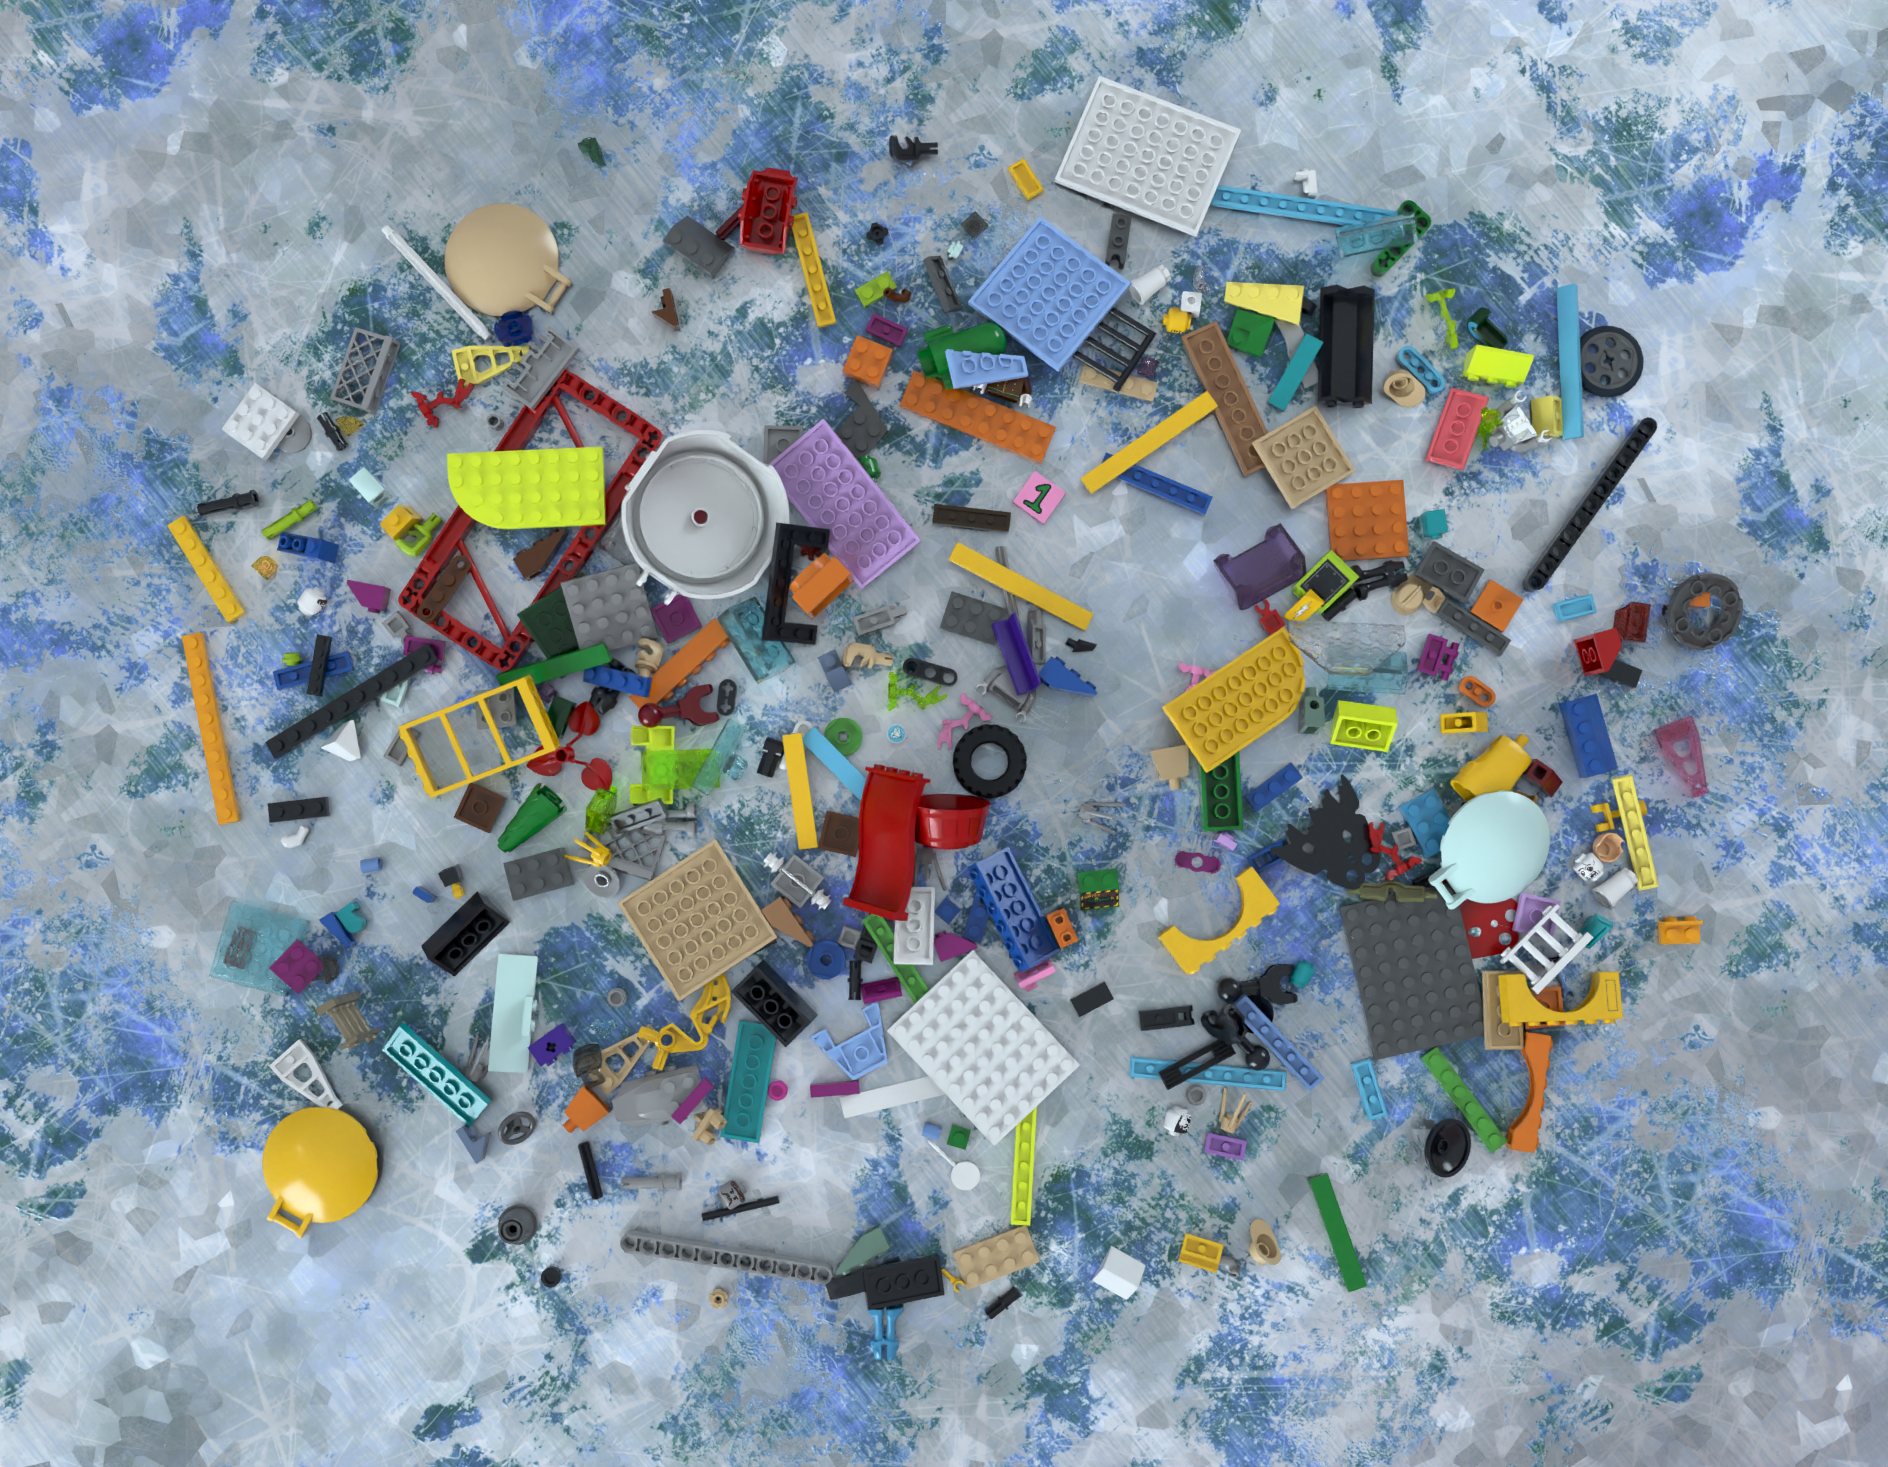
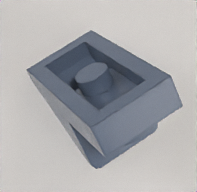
M835 649L817 657L834 693L852 685Z
M464 1125L456 1130L474 1162L478 1164L485 1159L490 1132L477 1140L476 1132L471 1126Z

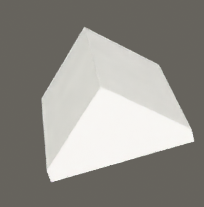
M1111 1245L1092 1281L1127 1300L1139 1287L1146 1265Z

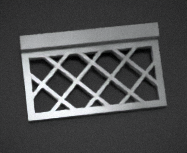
M355 327L330 399L376 415L401 343L393 337L383 336ZM363 334L366 336L367 341L359 345L357 340L359 335ZM383 340L382 347L376 350L373 343ZM370 345L372 353L364 357L362 349ZM358 352L361 359L353 363L351 357L354 353ZM375 357V366L369 368L367 361ZM363 363L366 371L358 375L355 367ZM352 369L355 377L346 381L345 374ZM369 375V384L363 386L360 379ZM357 381L360 389L352 393L349 385ZM346 388L348 395L342 399L338 398L339 391ZM360 393L364 396L361 405L357 404L354 399Z
M592 813L586 831L591 833L592 830V836L599 842L598 835L608 831L612 840L602 845L606 847L614 842L618 850L617 853L611 856L607 866L613 870L648 881L653 880L666 836L654 834L638 827L614 838L610 831L613 826L607 825V823L611 824L609 818ZM595 819L603 821L606 828L595 832L593 828ZM635 831L639 832L643 839L632 844L628 835ZM584 835L582 842L587 844V841L590 839ZM626 836L630 846L620 850L616 841ZM653 837L661 839L659 846L651 850L647 840ZM645 842L649 851L638 856L634 847ZM582 846L578 849L576 857L593 860L591 858L592 852ZM632 848L636 858L627 861L622 853ZM651 854L654 860L652 867L643 866L640 859Z

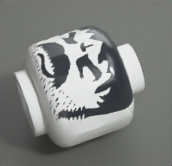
M1173 1106L1172 1109L1167 1110L1163 1126L1169 1130L1168 1134L1180 1137V1134L1188 1132L1191 1115L1187 1109Z

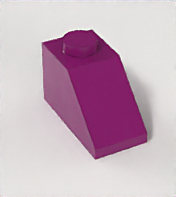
M347 580V585L361 606L368 608L367 612L379 614L380 611L387 612L391 589L384 586Z
M946 930L935 934L934 946L941 962L977 948L975 942L962 938L952 932L946 933Z

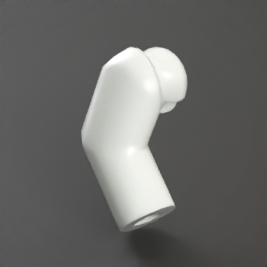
M300 825L295 835H285L282 837L281 842L286 848L300 846L310 829Z

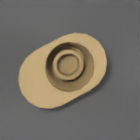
M1404 369L1391 370L1383 386L1385 393L1404 407H1413L1420 404L1426 394L1424 386L1409 371Z
M1411 574L1408 576L1407 581L1401 583L1391 595L1392 607L1399 614H1413L1423 605L1422 601L1432 588V585Z
M1254 1220L1250 1225L1252 1242L1249 1245V1253L1259 1266L1267 1263L1270 1265L1278 1264L1281 1260V1253L1271 1227L1263 1220Z

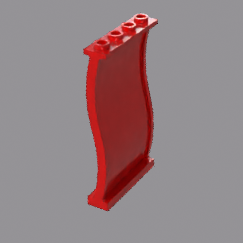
M874 764V768H865L869 773L860 804L858 865L849 897H844L843 905L890 920L907 921L909 913H906L905 909L911 893L915 868V825L917 811L926 783H930L931 779L923 778L922 773L912 772L910 775L911 771L899 769L898 772V768Z

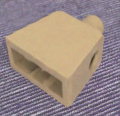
M1188 745L1149 751L1159 780L1168 779L1170 791L1182 789L1180 777L1188 776L1189 774Z

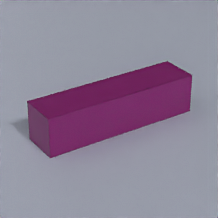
M705 1077L671 1117L681 1124L714 1087V1084Z
M859 1080L810 1084L811 1098L860 1094Z

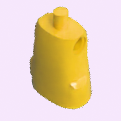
M1519 734L1514 741L1505 735H1499L1480 756L1467 762L1459 770V773L1450 781L1451 786L1466 802L1483 793L1489 794L1498 792V790L1511 791L1532 762L1530 756L1523 750L1529 739L1523 734Z

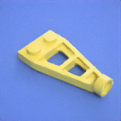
M528 345L467 346L451 351L458 381L460 378L466 380L464 383L466 388L469 382L473 383L474 386L480 385L511 369L512 362L518 365L521 364L520 361L529 350L532 351V348ZM497 353H509L510 361L497 365L495 355ZM476 356H489L492 363L491 367L484 372H478L475 363Z

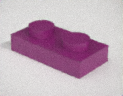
M873 313L865 332L900 348L908 329Z
M898 977L861 984L864 1004L902 996Z

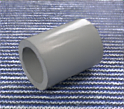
M491 414L487 417V424L493 430L500 431L503 429L504 422L498 415ZM495 420H498V423L496 425H493V422Z

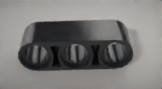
M909 658L903 663L904 673L910 677L945 687H952L957 682V673L951 668L915 658ZM913 662L917 665L915 672H908L906 670L908 663ZM929 667L934 668L936 671L935 676L932 678H928L925 675V670ZM946 673H952L954 681L947 683L944 681L943 676Z

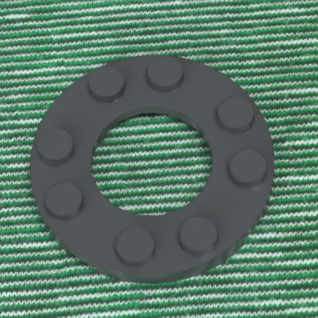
M1711 572L1693 575L1682 582L1674 591L1667 608V623L1673 637L1682 645L1696 650L1712 649L1722 641H1727L1736 631L1743 613V600L1739 596L1737 585L1729 578ZM1705 592L1716 595L1721 607L1716 622L1705 629L1692 627L1687 617L1688 606L1696 596H1700Z

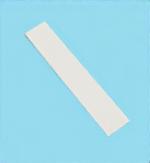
M928 1076L839 1098L844 1118H849L945 1095V1093Z

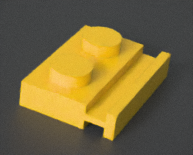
M1185 1233L1178 1261L1217 1273L1224 1244Z

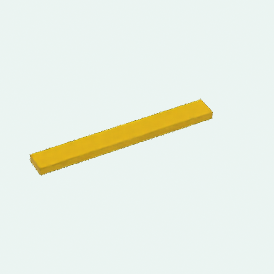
M1208 391L1204 392L1088 472L1080 480L1092 495L1208 415L1218 405Z
M959 542L956 543L948 559L1082 631H1086L1094 615Z

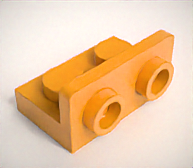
M1684 916V920H1677V917H1664L1665 921H1657L1659 944L1700 943L1699 925L1703 924V920H1697L1696 916Z

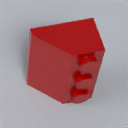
M1617 628L1574 639L1584 676L1609 671L1622 647V636L1617 631Z

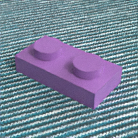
M1208 1132L1204 1152L1243 1161L1247 1141Z

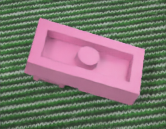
M1048 958L1028 970L1017 971L1014 973V976L1020 988L1024 987L1029 992L1037 988V980L1050 976L1056 970Z

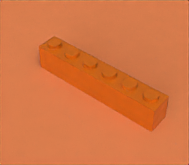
M714 618L650 677L652 682L649 697L632 694L629 698L639 709L647 703H654L659 706L664 700L667 702L674 696V690L678 687L681 689L688 683L687 678L692 674H698L703 667L701 665L706 661H712L717 656L715 652L720 648L724 649L731 643L730 639L732 636Z

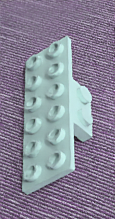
M501 953L498 955L488 1071L528 1072L530 1051L527 1047L530 1046L531 1032H535L536 1020H533V1012H537V1000H534L538 956Z

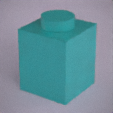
M1445 509L1426 511L1421 514L1424 537H1430L1431 540L1439 539L1448 532Z

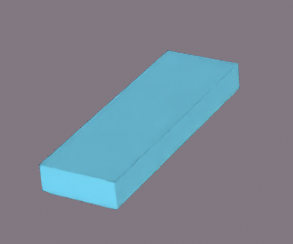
M1370 1058L1350 1063L1368 1120L1388 1115Z

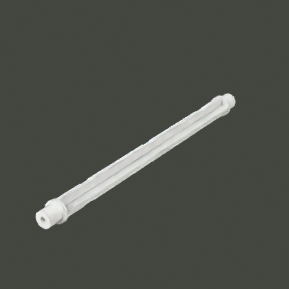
M388 225L384 226L382 232L386 235V238L480 337L488 341L492 337L488 332V328L420 256L409 247L395 230H392Z

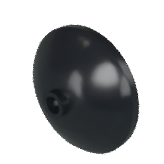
M1447 1118L1438 1122L1431 1129L1425 1142L1424 1155L1426 1164L1433 1174L1447 1178L1454 1176L1464 1167L1471 1150V1137L1466 1125L1459 1120Z

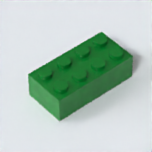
M1239 751L1207 773L1198 762L1201 831L1243 830Z

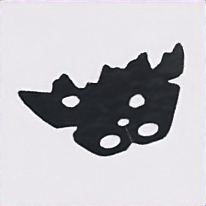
M1342 774V785L1338 786L1341 795L1340 804L1331 795L1329 790L1326 789L1324 791L1325 797L1322 800V809L1317 808L1313 810L1308 808L1314 827L1308 828L1309 834H1303L1293 825L1287 824L1288 830L1286 834L1291 844L1271 847L1270 849L1282 860L1305 872L1316 875L1320 871L1326 870L1327 878L1332 883L1355 890L1365 881V873H1372L1379 866L1380 857L1379 853L1370 850L1372 843L1369 839L1368 822L1364 815L1355 814L1359 808V800L1350 782ZM1344 830L1348 831L1353 837L1349 843L1344 841L1342 835ZM1305 843H1310L1314 846L1312 854L1302 849ZM1369 853L1372 855V864H1363V854ZM1352 854L1353 860L1349 861L1347 855ZM1349 870L1356 871L1358 878L1355 882L1347 880L1346 874Z

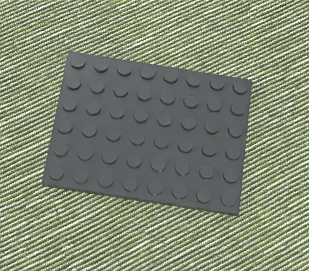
M1443 883L1451 896H1453L1455 892L1449 883ZM1435 886L1425 887V890L1437 891V899L1425 898L1424 902H1398L1396 894L1389 895L1386 901L1372 899L1339 907L1375 1060L1484 1036L1483 1004L1460 906L1452 910L1448 909L1445 904L1446 901Z

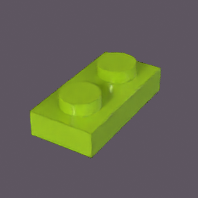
M886 271L855 289V293L863 307L866 308L885 297L883 292L886 288L889 287L895 291L897 286L889 272Z

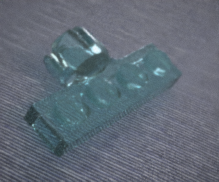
M731 718L727 720L691 784L692 787L708 796L711 794L721 774H725L733 780L740 779L743 776L744 772L742 769H747L748 762L736 754L735 748L747 728Z

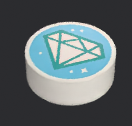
M893 724L887 730V737L892 743H900L906 737V730L900 724Z

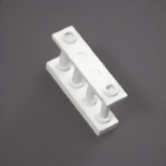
M1558 904L1553 907L1549 905L1542 912L1544 916L1512 949L1508 947L1501 954L1503 958L1500 962L1502 964L1509 960L1531 980L1530 983L1533 986L1530 990L1535 995L1539 994L1594 938L1588 932L1583 935L1581 933L1578 934L1555 913L1560 908ZM1549 918L1573 939L1572 942L1574 944L1569 949L1567 947L1564 948L1542 927ZM1535 932L1559 953L1558 956L1560 958L1556 962L1549 961L1528 941ZM1521 946L1545 967L1546 972L1542 976L1536 975L1514 955Z

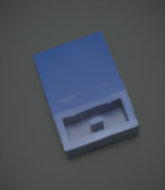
M1051 656L1038 673L1041 683L1051 690L1094 697L1098 693L1095 691L1096 686L1089 681L1084 682L1081 680V675L1074 669H1067L1064 666L1066 663L1057 656L1056 658Z

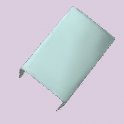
M365 467L349 480L376 509L381 508L393 497L384 484Z

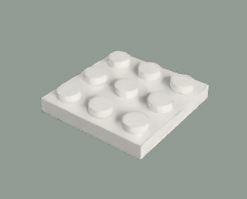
M255 383L222 430L257 456L267 461L300 414Z

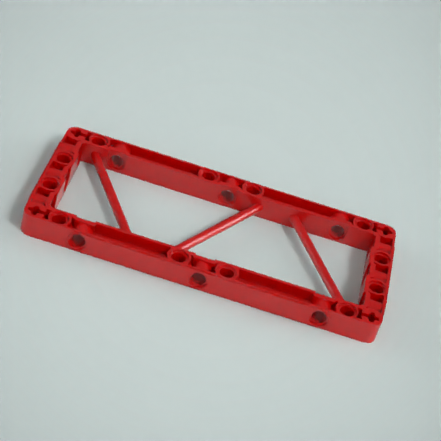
M566 369L561 374V378H558L554 383L556 386L551 387V394L544 396L533 411L524 405L494 451L525 450L542 424L543 417L549 408L552 409L554 405L575 447H584L559 398L562 392L565 391L594 412L602 414L611 423L628 434L631 433L636 436L639 441L608 488L605 489L606 525L581 527L531 604L561 586L560 582L570 580L581 572L621 511L622 500L627 492L624 487L632 481L646 458H640V452L643 450H648L649 453L652 450L656 451L665 440L661 431L648 421ZM589 393H595L592 400H586ZM620 414H627V418L624 421H618ZM657 436L658 440H652L651 437ZM458 505L399 595L398 602L401 607L419 619L417 615L419 606L437 582L436 579L442 570L447 568L459 549L461 555L466 556L471 561L472 569L470 573L506 643L502 649L497 647L491 641L466 627L445 611L441 612L436 621L426 624L498 670L506 672L516 669L534 642V639L521 620L510 635L464 543V540L477 521ZM590 530H595V536L592 539H588L587 533ZM569 562L574 563V568L571 571L566 570V565ZM423 580L424 586L421 589H417V583ZM408 598L412 600L411 604L407 601ZM429 609L424 611V615L430 614ZM441 617H444L445 624L440 627L438 621ZM473 638H477L478 643L472 648L470 642ZM519 642L521 648L518 652H514L513 646ZM508 653L514 655L515 658H512L511 656H509ZM504 660L509 663L508 667L503 663Z

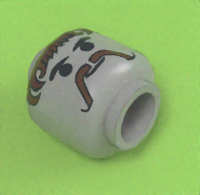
M730 1180L719 1187L717 1197L724 1209L727 1207L732 1210L745 1201L744 1194L747 1191L742 1182L737 1183L735 1180Z

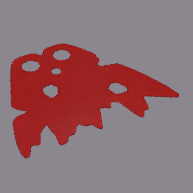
M1510 898L1497 903H1479L1466 899L1459 905L1472 959L1502 954L1506 948L1510 947L1512 949L1518 943L1519 935L1517 931L1512 930L1514 921L1509 922L1505 918L1506 911L1510 909L1517 910L1518 903L1514 899ZM1493 920H1496L1498 922V925L1496 927H1493L1491 925V922ZM1479 927L1481 934L1479 937H1474L1468 934L1469 930ZM1502 933H1508L1511 936V942L1508 945L1500 943L1499 937Z

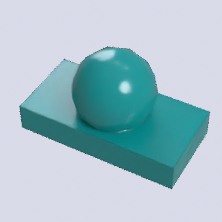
M1596 913L1594 916L1586 918L1584 925L1577 933L1583 935L1588 932L1594 937L1585 946L1590 949L1613 928V922Z

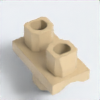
M710 1108L702 1114H695L694 1119L697 1121L695 1127L697 1129L692 1138L695 1141H702L707 1145L714 1144L717 1136L712 1132L714 1127L717 1130H721L727 1123V1120L722 1116L724 1111L721 1108H718V1110Z

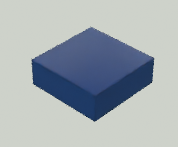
M422 886L415 887L412 892L426 903H432L437 898L436 895Z

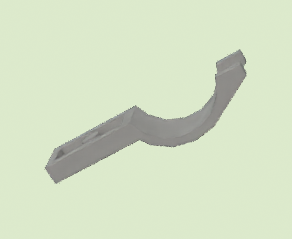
M1275 319L1274 322L1284 337L1287 355L1291 361L1304 338L1301 325L1298 326L1285 320ZM1314 361L1301 381L1303 390L1318 384V369Z

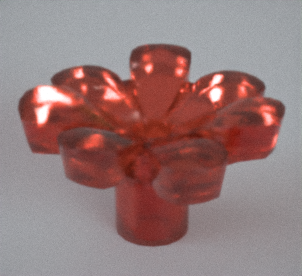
M799 545L800 548H803L800 552L801 556L808 555V560L810 561L814 560V555L820 557L822 555L820 549H824Z

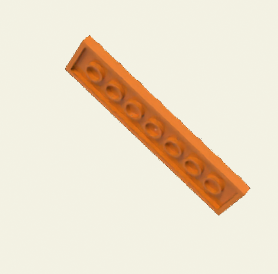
M915 370L899 405L903 409L1041 464L1056 429L1053 425L960 388L946 390L944 382L935 378L927 379L925 374Z

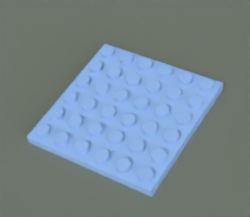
M1040 216L971 297L968 305L992 323L999 325L1004 332L1059 372L1128 290L1131 282Z

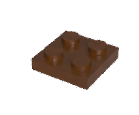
M473 782L469 783L454 818L482 831L491 833L507 798Z
M827 810L818 848L856 857L859 846V818Z

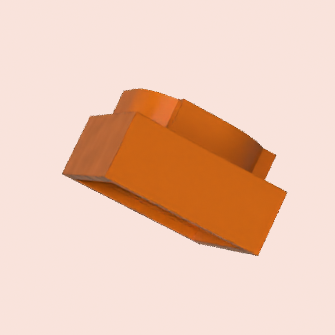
M824 552L794 579L789 586V590L793 594L792 598L795 603L813 620L854 580L851 573L835 556L830 559Z

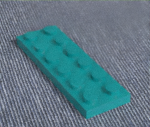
M739 1020L723 1116L727 1123L721 1129L720 1137L753 1143L760 1142L777 1039L762 1023Z
M402 1023L382 1049L468 1127L477 1120L491 1102V1099L405 1023Z

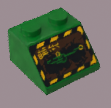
M1116 868L1077 872L1080 911L1119 907V883Z

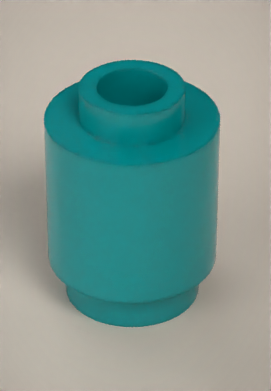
M1305 959L1302 962L1298 961L1294 972L1290 975L1291 979L1289 982L1304 989L1305 986H1308L1316 971L1313 969L1314 964Z

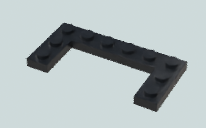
M776 522L762 640L815 645L818 625L785 622L795 545L828 549L830 529Z

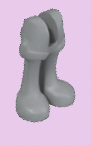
M690 801L684 809L667 810L669 813L667 818L643 826V830L653 832L654 834H662L665 830H681L687 832L690 838H695L698 830L697 821L670 822L666 821V819H696L698 817L697 804L694 801Z

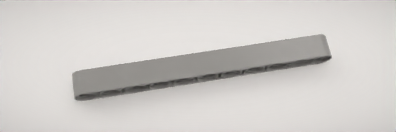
M635 1230L626 1232L620 1241L621 1249L628 1253L816 1284L829 1283L833 1274L832 1266L823 1261ZM626 1238H633L635 1245H628ZM645 1241H652L654 1248L646 1247ZM671 1244L674 1251H667L664 1245ZM684 1247H690L693 1250V1254L687 1255L684 1252ZM703 1251H711L712 1257L706 1258L703 1255ZM722 1254H730L732 1260L725 1261L722 1257ZM747 1256L751 1259V1263L744 1264L741 1258ZM768 1260L771 1266L765 1268L761 1265V1261ZM787 1263L790 1269L784 1271L781 1269L780 1264ZM801 1266H806L809 1268L810 1272L807 1274H803L800 1272L799 1268ZM825 1269L829 1275L822 1277L819 1275V1271Z

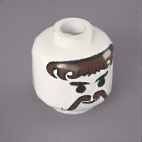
M318 587L314 589L306 588L297 601L298 609L310 617L319 615L328 602L324 596L325 592Z

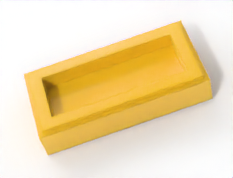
M1025 158L1008 167L1009 173L1027 201L1044 192V188Z

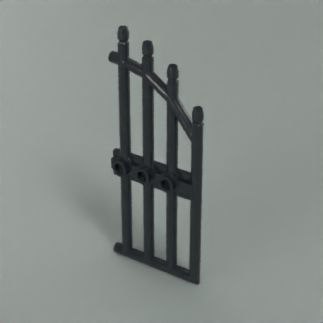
M1113 307L1108 312L1109 314L1146 336L1141 345L1102 321L1096 328L1136 351L1132 359H1126L1090 336L1084 342L1126 367L1122 374L1118 376L1079 351H1076L1072 357L1115 382L1113 389L1119 392L1157 333Z

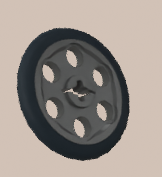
M1600 326L1585 332L1580 337L1582 387L1585 390L1600 397H1615L1628 392L1636 385L1643 371L1644 357L1640 345L1630 333L1615 326ZM1607 338L1614 340L1615 346L1613 348L1606 345ZM1589 345L1596 346V354L1588 352ZM1622 350H1627L1630 353L1628 360L1621 357ZM1605 359H1607V360L1610 359V360H1611V363H1609V364H1608V363L1604 364V360H1605ZM1586 363L1594 366L1593 373H1588L1585 370ZM1619 369L1626 370V378L1618 376ZM1602 375L1609 378L1608 385H1603L1600 382Z

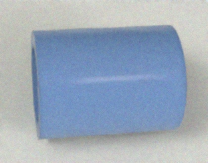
M380 857L361 860L362 873L382 870Z
M925 1122L921 1136L939 1140L942 1127Z

